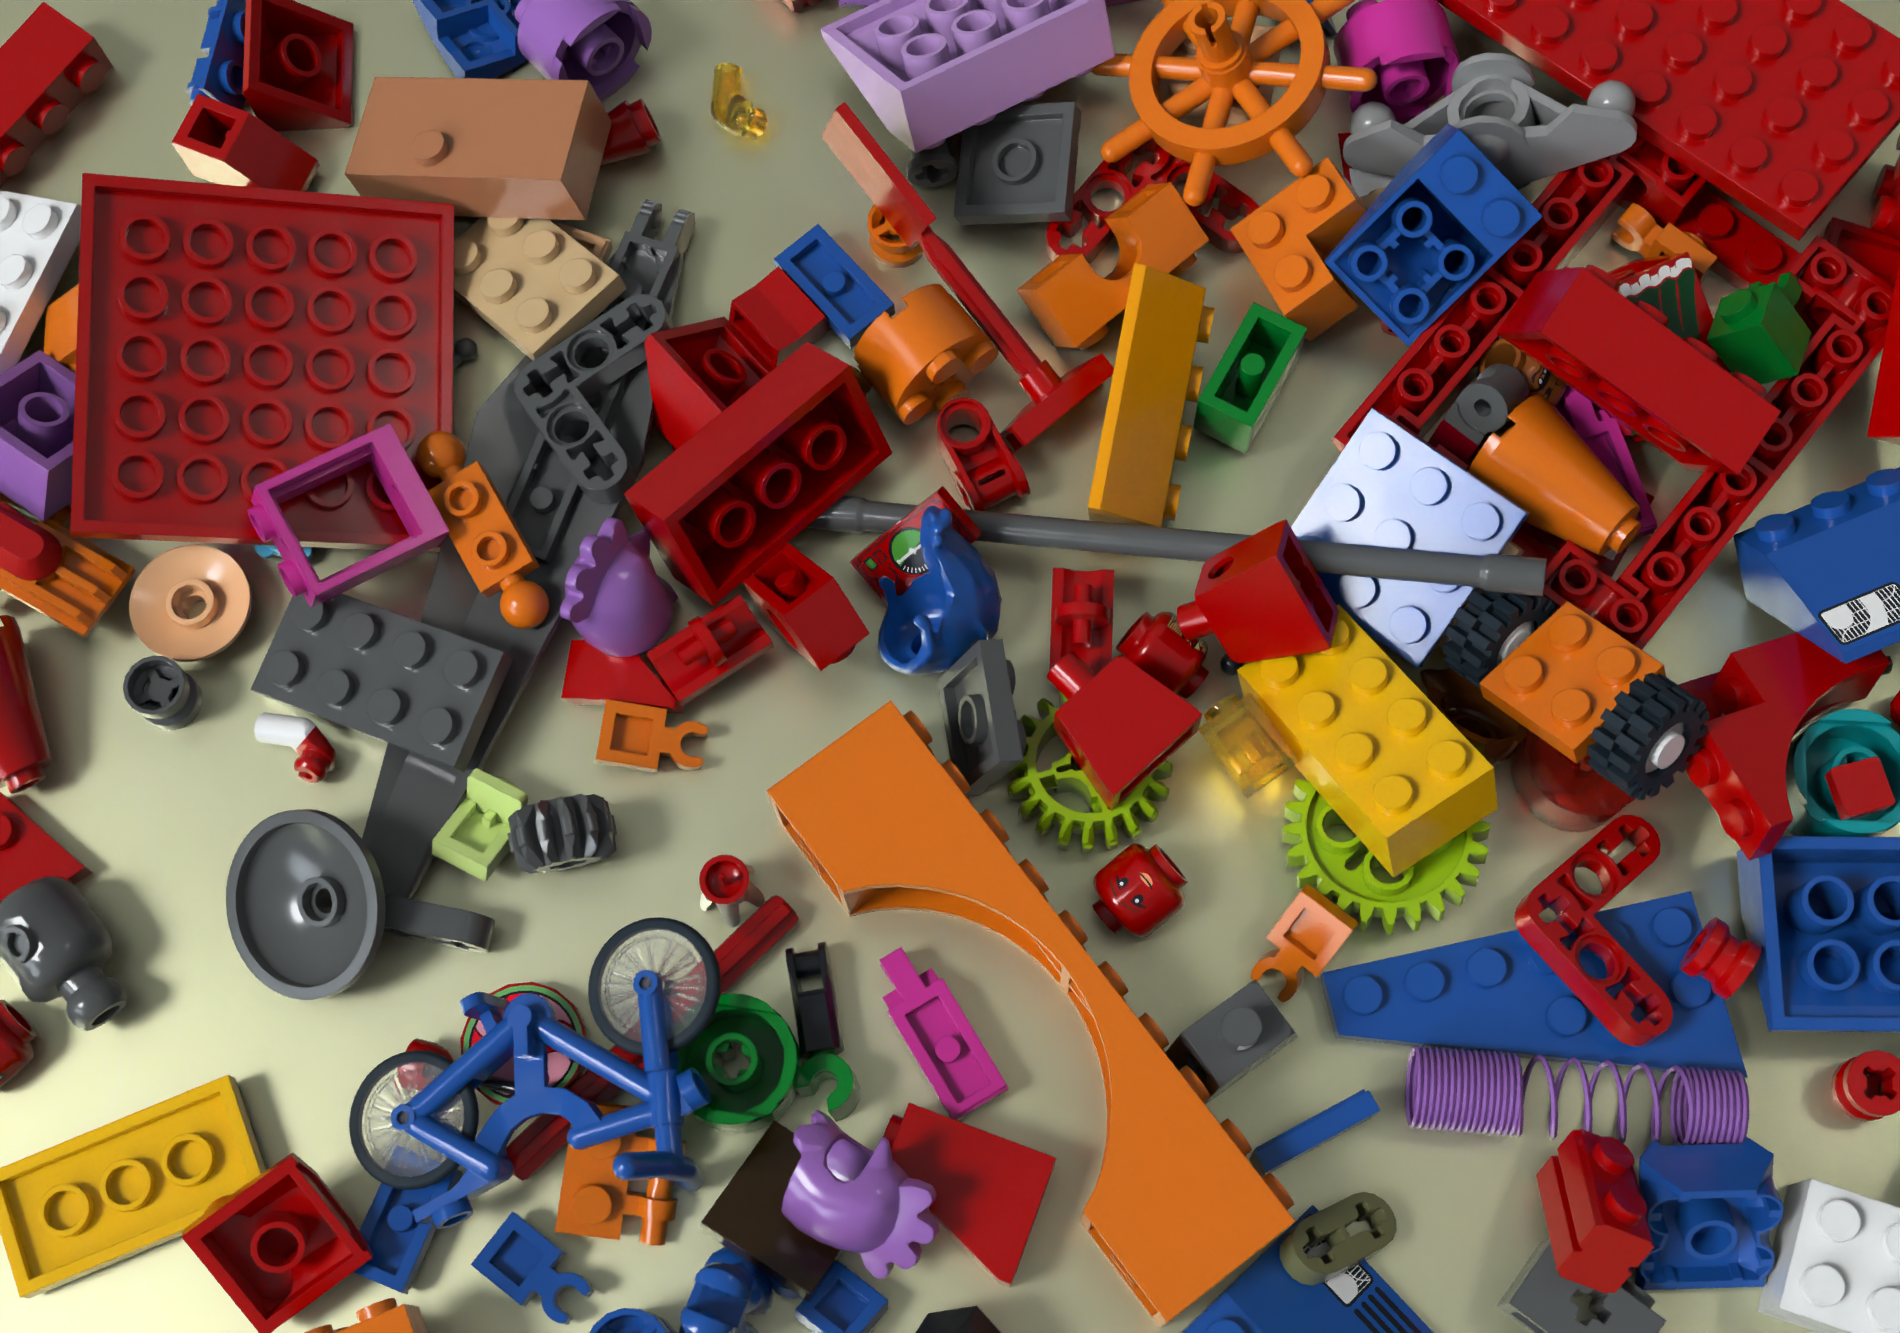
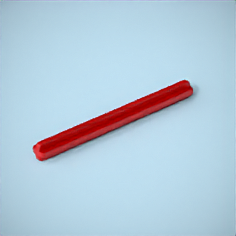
M778 895L771 896L714 950L721 974L720 995H723L798 923L799 918L796 912L783 898ZM703 962L675 987V994L673 996L675 1025L704 1002L707 977ZM639 1021L624 1036L635 1042L642 1043ZM616 1045L609 1049V1051L644 1070L643 1056L627 1052ZM589 1069L568 1088V1090L587 1100L609 1103L623 1090ZM543 1114L538 1116L506 1147L507 1157L514 1166L513 1174L522 1181L528 1180L568 1142L567 1133L571 1123L560 1115Z

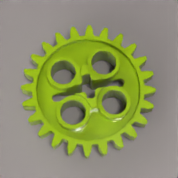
M1295 780L1293 795L1299 801L1286 802L1284 816L1294 823L1283 826L1282 842L1295 845L1286 852L1287 866H1304L1297 874L1296 885L1299 889L1304 888L1307 883L1311 886L1317 884L1316 890L1330 901H1335L1337 906L1347 914L1351 911L1359 913L1360 931L1365 932L1373 917L1382 919L1386 934L1393 933L1396 918L1404 917L1411 929L1417 931L1419 930L1422 911L1426 910L1431 917L1439 922L1443 920L1445 913L1443 898L1460 907L1464 902L1466 894L1461 884L1476 887L1480 871L1472 864H1485L1489 848L1478 842L1488 839L1490 823L1480 820L1403 871L1401 874L1404 878L1399 882L1393 884L1382 883L1375 879L1371 871L1383 865L1370 851H1368L1364 861L1355 870L1351 871L1345 867L1346 864L1353 862L1364 854L1368 848L1357 836L1346 842H1338L1329 838L1324 832L1327 828L1338 824L1347 826V824L1309 781Z

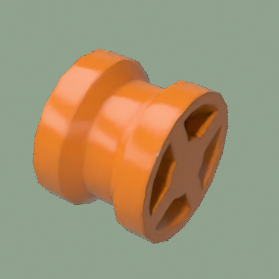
M874 204L868 214L867 222L869 244L874 257L880 263L892 268H903L914 264L924 253L921 245L917 242L909 248L902 238L901 240L888 238L889 234H899Z

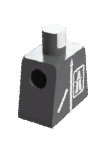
M1255 979L1185 1029L1167 1049L1165 1054L1178 1071L1187 1065L1198 1076L1210 1094V1098L1205 1101L1206 1105L1298 1038V1035ZM1191 1054H1192V1055L1198 1060V1062L1201 1064V1066H1202V1068H1203L1205 1074H1204V1073L1198 1068V1066L1195 1064V1062H1194V1060H1193Z

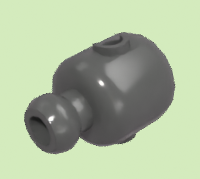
M44 876L19 887L0 901V961L10 973L11 979L16 981L29 1000L32 1002H48L63 996L67 1002L66 1012L69 1019L76 1027L85 1031L100 1027L123 1010L127 1004V993L124 986L116 978L105 975L101 969L111 956L113 950L112 937L96 912L70 880L62 876Z

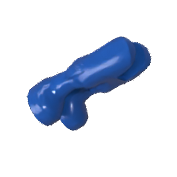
M723 1247L712 1253L704 1267L696 1274L694 1279L696 1282L686 1307H683L681 1312L679 1333H758V1330L745 1320L744 1315L747 1313L762 1315L772 1307L774 1293L768 1275L726 1247Z

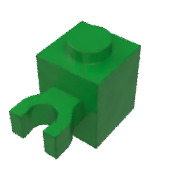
M1791 272L1781 274L1778 284L1772 282L1763 285L1761 281L1750 284L1748 289H1740L1721 298L1707 341L1732 374L1734 372L1742 373L1761 385L1798 375L1812 332L1793 307L1800 298L1802 287Z

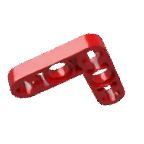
M1153 138L1115 163H1108L1103 160L1074 193L1072 221L1049 223L1046 232V253L1049 260L1052 262L1059 255L1082 253L1088 264H1090L1115 236L1104 219L1116 210L1102 211L1092 203L1091 198L1098 190L1109 188L1118 191L1123 197V204H1125L1147 185L1172 182L1173 185H1176L1179 181L1187 180L1191 163L1171 155L1160 147ZM1147 151L1153 153L1152 164L1146 161L1141 163L1133 172L1131 183L1126 175L1132 168L1133 153L1138 156H1143ZM1213 172L1205 201L1201 205L1194 207L1186 202L1185 204L1208 237L1209 243L1226 253L1238 254L1244 252L1233 233L1224 229L1225 220L1227 218L1233 221L1238 216L1245 218L1259 208V205L1251 197ZM1215 198L1220 199L1218 211L1212 207ZM1212 207L1209 217H1205L1204 215H1206ZM1084 216L1089 224L1082 233V248L1075 244L1069 246L1067 250L1062 248V234L1065 237L1072 238L1081 229Z
M1622 815L1610 822L1528 893L1516 907L1514 919L1518 931L1527 943L1609 1032L1622 1043L1635 1047L1644 1046L1664 1033L1672 1023L1673 1010L1671 1002L1664 991L1593 916L1647 869L1660 854L1661 843L1658 833L1653 826L1641 817ZM1628 839L1633 843L1635 849L1616 865L1614 860L1608 855ZM1576 867L1590 869L1598 876L1602 886L1601 894L1593 895L1579 887L1574 875ZM1549 907L1557 917L1547 925L1542 921L1539 914ZM1574 931L1578 938L1566 948L1561 942ZM1581 950L1595 952L1603 959L1607 969L1605 979L1591 977L1583 970L1579 961ZM1618 982H1621L1625 987L1612 998L1607 991ZM1638 1004L1647 1013L1640 1023L1635 1021L1630 1014Z

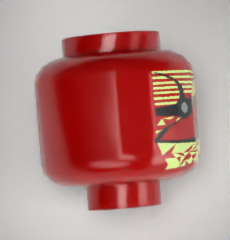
M1145 612L1128 629L1116 646V650L1122 654L1121 656L1130 660L1184 699L1189 698L1209 674V671L1202 666L1208 651L1207 642L1203 638L1192 641L1187 640L1179 628L1177 616L1171 612H1160L1155 616Z

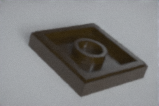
M774 1120L700 1224V1231L809 1302L844 1250L816 1241L799 1231L783 1215L781 1211L783 1198L789 1181L801 1158V1154L793 1142L794 1133Z

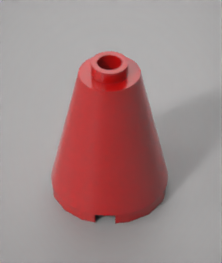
M1 615L0 619L4 626L0 627V788L7 786L9 792L14 794L43 781L46 778L43 769L52 762L20 627L14 617Z

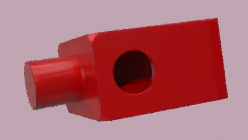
M1287 520L1277 522L1209 558L1202 566L1194 593L1195 601L1180 605L1177 609L1178 625L1187 640L1192 641L1215 634L1229 658L1237 663L1331 649L1339 609Z
M1072 651L1060 659L1047 674L1046 678L1068 699L1054 715V729L1099 796L1111 810L1119 805L1198 732L1202 714L1193 705L1123 656L1115 657L1101 671L1095 674Z

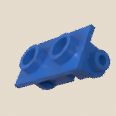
M218 0L216 6L209 8L207 13L208 22L200 47L209 56L197 58L192 80L188 83L186 89L188 95L191 96L190 105L193 104L197 94L243 110L246 101L242 93L246 0Z

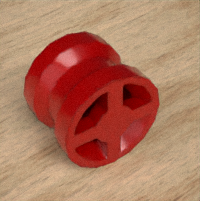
M1715 917L1705 925L1685 953L1679 969L1690 977L1702 976L1711 983L1712 991L1726 1000L1738 990L1751 973L1761 955L1762 948L1750 939L1738 940L1730 934L1729 925Z
M1876 1050L1862 1053L1841 1064L1832 1076L1831 1083L1833 1099L1840 1110L1852 1119L1864 1122L1878 1120L1900 1110V1059L1891 1053ZM1883 1080L1881 1084L1884 1096L1879 1095L1878 1083Z

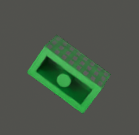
M1253 302L1198 399L1193 428L1246 454L1300 358L1308 328Z

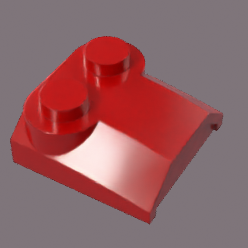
M291 1153L233 1194L215 1200L208 1206L200 1218L184 1229L181 1236L259 1333L273 1332L373 1258V1252L355 1220L316 1171L294 1153Z

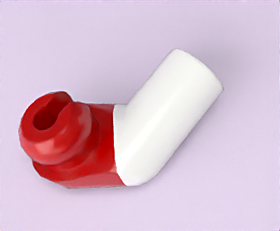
M266 712L260 714L257 718L254 728L256 739L263 743L291 746L299 755L294 762V769L299 772L298 776L302 780L309 783H319L325 779L327 771L334 769L336 763L335 749L310 719Z

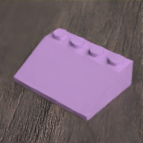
M880 0L820 28L824 41L887 130L915 153L936 148L943 144L948 137L973 125L985 124L994 119L996 114L1020 102L1037 99L1047 89L1070 78L1084 76L1090 73L1095 66L1115 57L1105 0Z

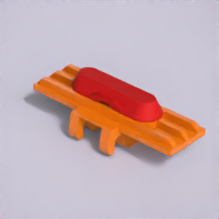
M0 492V590L86 638L135 573V568L82 537H70L71 508L69 506H65L43 522ZM23 515L27 516L28 518L34 520V521L37 522V523L34 524L33 522H31L30 520H28V519H27L26 517H24Z

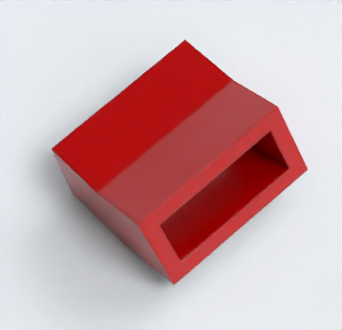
M779 266L757 285L731 302L728 321L772 369L776 368L806 342L813 345L830 331L826 316Z

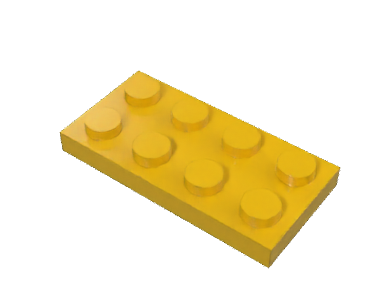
M230 1075L223 1076L0 1168V1234L20 1298H33L182 1236L184 1229L200 1218L211 1203L220 1197L233 1194L266 1171L234 1077Z

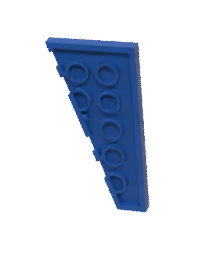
M1691 891L1599 911L1593 915L1664 991L1671 1002L1673 1010L1672 1023L1664 1033L1644 1046L1633 1047L1622 1043L1614 1037L1527 943L1518 930L1323 972L1320 976L1335 1038L1404 1046L1450 1047L1452 1049L1457 1048L1458 1050L1463 1048L1465 1051L1468 1049L1474 1051L1476 1049L1478 1052L1481 1050L1487 1052L1489 1050L1491 1053L1494 1051L1500 1053L1502 1051L1504 1054L1507 1052L1513 1054L1515 1052L1518 1057L1529 1059L1541 1054L1548 1061L1565 1062L1569 1058L1575 1057L1582 1064L1596 1066L1607 1059L1616 1067H1633L1637 1063L1643 1062L1650 1069L1663 1073L1673 1065H1678L1680 1068L1684 1065L1687 1068L1698 1066L1700 1069L1703 1067L1709 1069L1711 1067L1713 1070L1718 1068L1719 1070L1725 1069L1726 1071L1738 1069L1745 1078L1748 1077L1724 999L1712 991L1711 983L1702 976L1690 977L1679 969L1685 953L1702 930ZM1573 931L1561 943L1567 948L1578 936ZM1581 950L1579 961L1583 970L1591 977L1605 979L1607 969L1603 959L1595 952ZM1618 982L1607 992L1613 998L1625 986ZM1638 1004L1630 1014L1635 1021L1640 1023L1647 1013Z

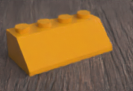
M1134 263L1090 492L1088 513L1090 521L1162 527L1163 519L1175 521L1181 485L1170 483L1174 460L1186 462L1193 426L1181 424L1185 401L1197 403L1204 367L1192 365L1196 342L1206 344L1209 342L1215 308L1203 306L1206 288L1143 264Z

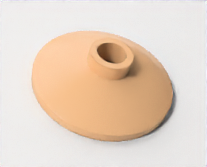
M183 545L160 554L141 571L130 595V620L139 639L159 656L180 662L199 661L222 652L241 634L250 615L252 592L245 572L228 554L206 545ZM206 602V608L202 614L195 618H189V609L194 603Z

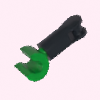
M826 942L818 943L817 950L795 953L794 948H788L785 951L800 1053L802 1058L808 1059L800 1067L795 1089L801 1097L812 1096L816 1094L823 1081L828 1079L837 1080L836 1089L827 1098L828 1112L837 1122L847 1118L855 1111L860 1100V1085L850 1066L842 1058L836 1056L844 1051L829 951ZM822 975L823 988L802 992L800 978Z

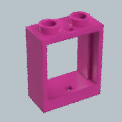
M390 423L255 485L251 499L254 506L247 509L251 523L260 539L264 543L273 540L284 561L278 563L277 566L286 587L294 597L303 594L310 608L441 545L449 533L446 523ZM366 463H370L410 537L320 580L279 504Z

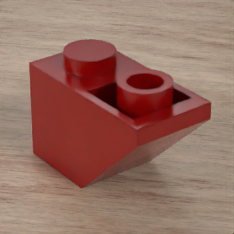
M197 94L172 141V144L192 175L215 184L306 192L320 166L316 158L251 113Z

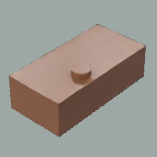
M375 77L345 175L360 196L454 204V216L586 220L612 121L589 80Z

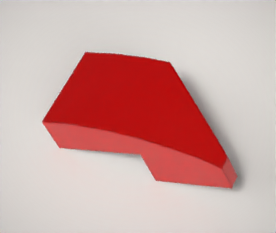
M571 640L562 699L573 705H605L606 699L663 708L667 709V713H683L684 706H680L649 658L641 653L630 657L609 656L597 650L585 640Z

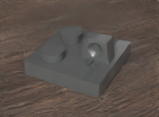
M1075 102L1014 105L996 114L994 119L985 124L973 125L963 130L954 218L961 225L1072 221L1078 136L1082 113Z
M1002 639L978 640L937 680L950 761L953 762L971 788L966 793L968 797L980 796L986 791L987 787L995 784L1021 763L1026 748L1025 729L1022 722L1017 719L1012 697L1015 690V671L1011 661L1006 660Z

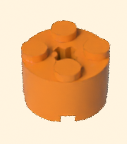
M940 284L920 287L902 297L901 299L908 307L893 319L884 311L867 328L854 350V359L859 364L857 367L861 373L864 374L872 387L906 425L917 422L923 416L936 409L941 411L943 406L951 400L968 398L970 391L966 386L977 373L983 371L996 359L999 351L956 299Z

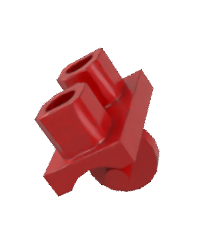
M1053 568L1049 671L1060 659L1072 651L1095 674L1112 661L1114 570L1074 571L1066 568Z
M739 593L702 618L699 616L687 622L688 627L646 654L682 707L772 649L774 644Z

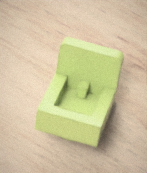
M475 768L467 778L466 798L432 840V855L486 882L510 851L508 818L516 810L527 805V793L506 778L494 777Z

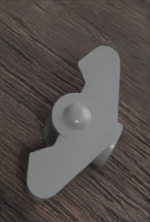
M1505 53L1478 54L1461 62L1453 72L1451 94L1404 125L1396 122L1394 113L1384 103L1370 101L1359 106L1354 111L1350 120L1352 135L1348 136L1344 142L1343 158L1349 166L1356 170L1395 177L1448 123L1460 129L1517 190H1520L1533 181L1620 153L1630 148L1636 141L1637 124L1634 118H1632L1636 106L1635 95L1625 83L1608 80L1591 90L1587 105L1573 103L1571 106L1566 107L1531 88L1535 84V75L1531 67L1521 59Z

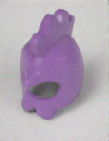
M614 517L607 518L597 535L588 534L583 539L580 545V555L575 559L567 573L565 599L560 607V616L571 621L577 632L588 644L609 656L630 657L651 649L663 639L672 622L673 603L676 602L678 596L672 586L655 572L650 559V537L645 529L628 537L627 530L621 520Z
M816 1110L811 1115V1122L813 1124L800 1125L794 1131L793 1142L800 1152L801 1158L789 1181L783 1198L781 1210L783 1215L799 1231L816 1241L836 1249L860 1253L864 1266L875 1278L883 1279L887 1277L892 1271L894 1264L902 1269L913 1267L919 1262L922 1253L919 1243L928 1244L939 1233L938 1221L926 1209L936 1199L937 1193L934 1187L920 1179L910 1178L900 1165L893 1160L890 1143L886 1137L883 1136L875 1151H872L841 1130L827 1114Z

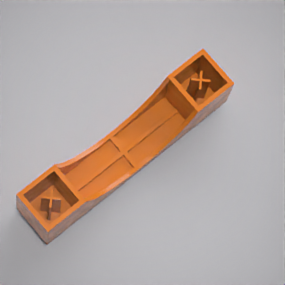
M890 700L767 790L777 820L850 917L875 911L915 910L960 918L980 925L1016 945L1041 965L1064 990L1091 1036L1100 1062L1107 1107L1106 1145L1102 1167L1096 1187L1081 1215L1080 1223L1160 1328L1296 1222L1287 1211L1294 1205V1202L1273 1174L1268 1172L1265 1176L1261 1177L1251 1165L1246 1155L1252 1151V1148L1234 1123L1228 1118L1219 1123L1209 1111L1205 1101L1210 1098V1094L1198 1076L1187 1065L1178 1071L1164 1051L1169 1042L1155 1021L1147 1013L1137 1018L1129 1008L1123 997L1129 991L1112 966L1106 961L1097 966L1091 959L1083 945L1088 941V938L1074 917L1067 910H1063L1057 915L1049 905L1044 895L1049 888L1036 868L1027 859L1019 864L1014 860L1005 845L1010 840L1009 836L997 818L988 809L980 814L976 811L966 794L971 788L959 769L949 759L940 764L934 757L928 745L933 741L932 737L920 719L911 710L902 715Z

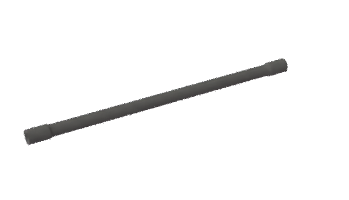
M843 495L807 527L810 529L852 533L864 531L885 532L918 505L869 501L863 497ZM963 509L982 531V534L976 540L982 542L1206 562L1216 554L1252 536ZM1298 539L1317 573L1478 587L1487 592L1543 597L1547 558L1492 553L1479 556Z

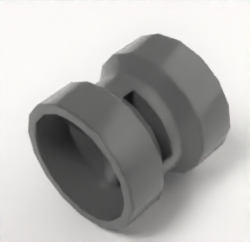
M153 655L142 658L132 665L124 679L123 691L126 701L131 708L143 715L148 722L159 729L173 731L184 728L193 722L201 711L203 697L200 686L176 662L167 657ZM175 690V697L172 701H170L171 697L173 696V691Z

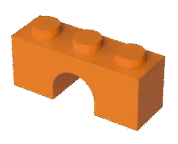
M1172 182L1147 185L1104 219L1116 236L1119 245L1118 262L1108 276L1102 278L1096 274L1082 253L1063 254L1055 258L1016 290L1055 347H1079L1080 350H1083L1098 342L1108 333L1109 328L1106 323L1121 311L1125 314L1134 263L1147 265L1170 275L1178 276L1196 262L1197 258L1194 253L1206 244L1209 239Z

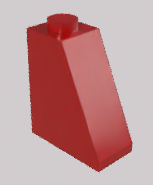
M908 1103L903 1117L892 1114L884 1133V1137L889 1140L893 1160L900 1165L910 1178L920 1179L934 1187L937 1193L936 1199L926 1209L998 1283L1011 1288L1055 1166L1056 1157Z

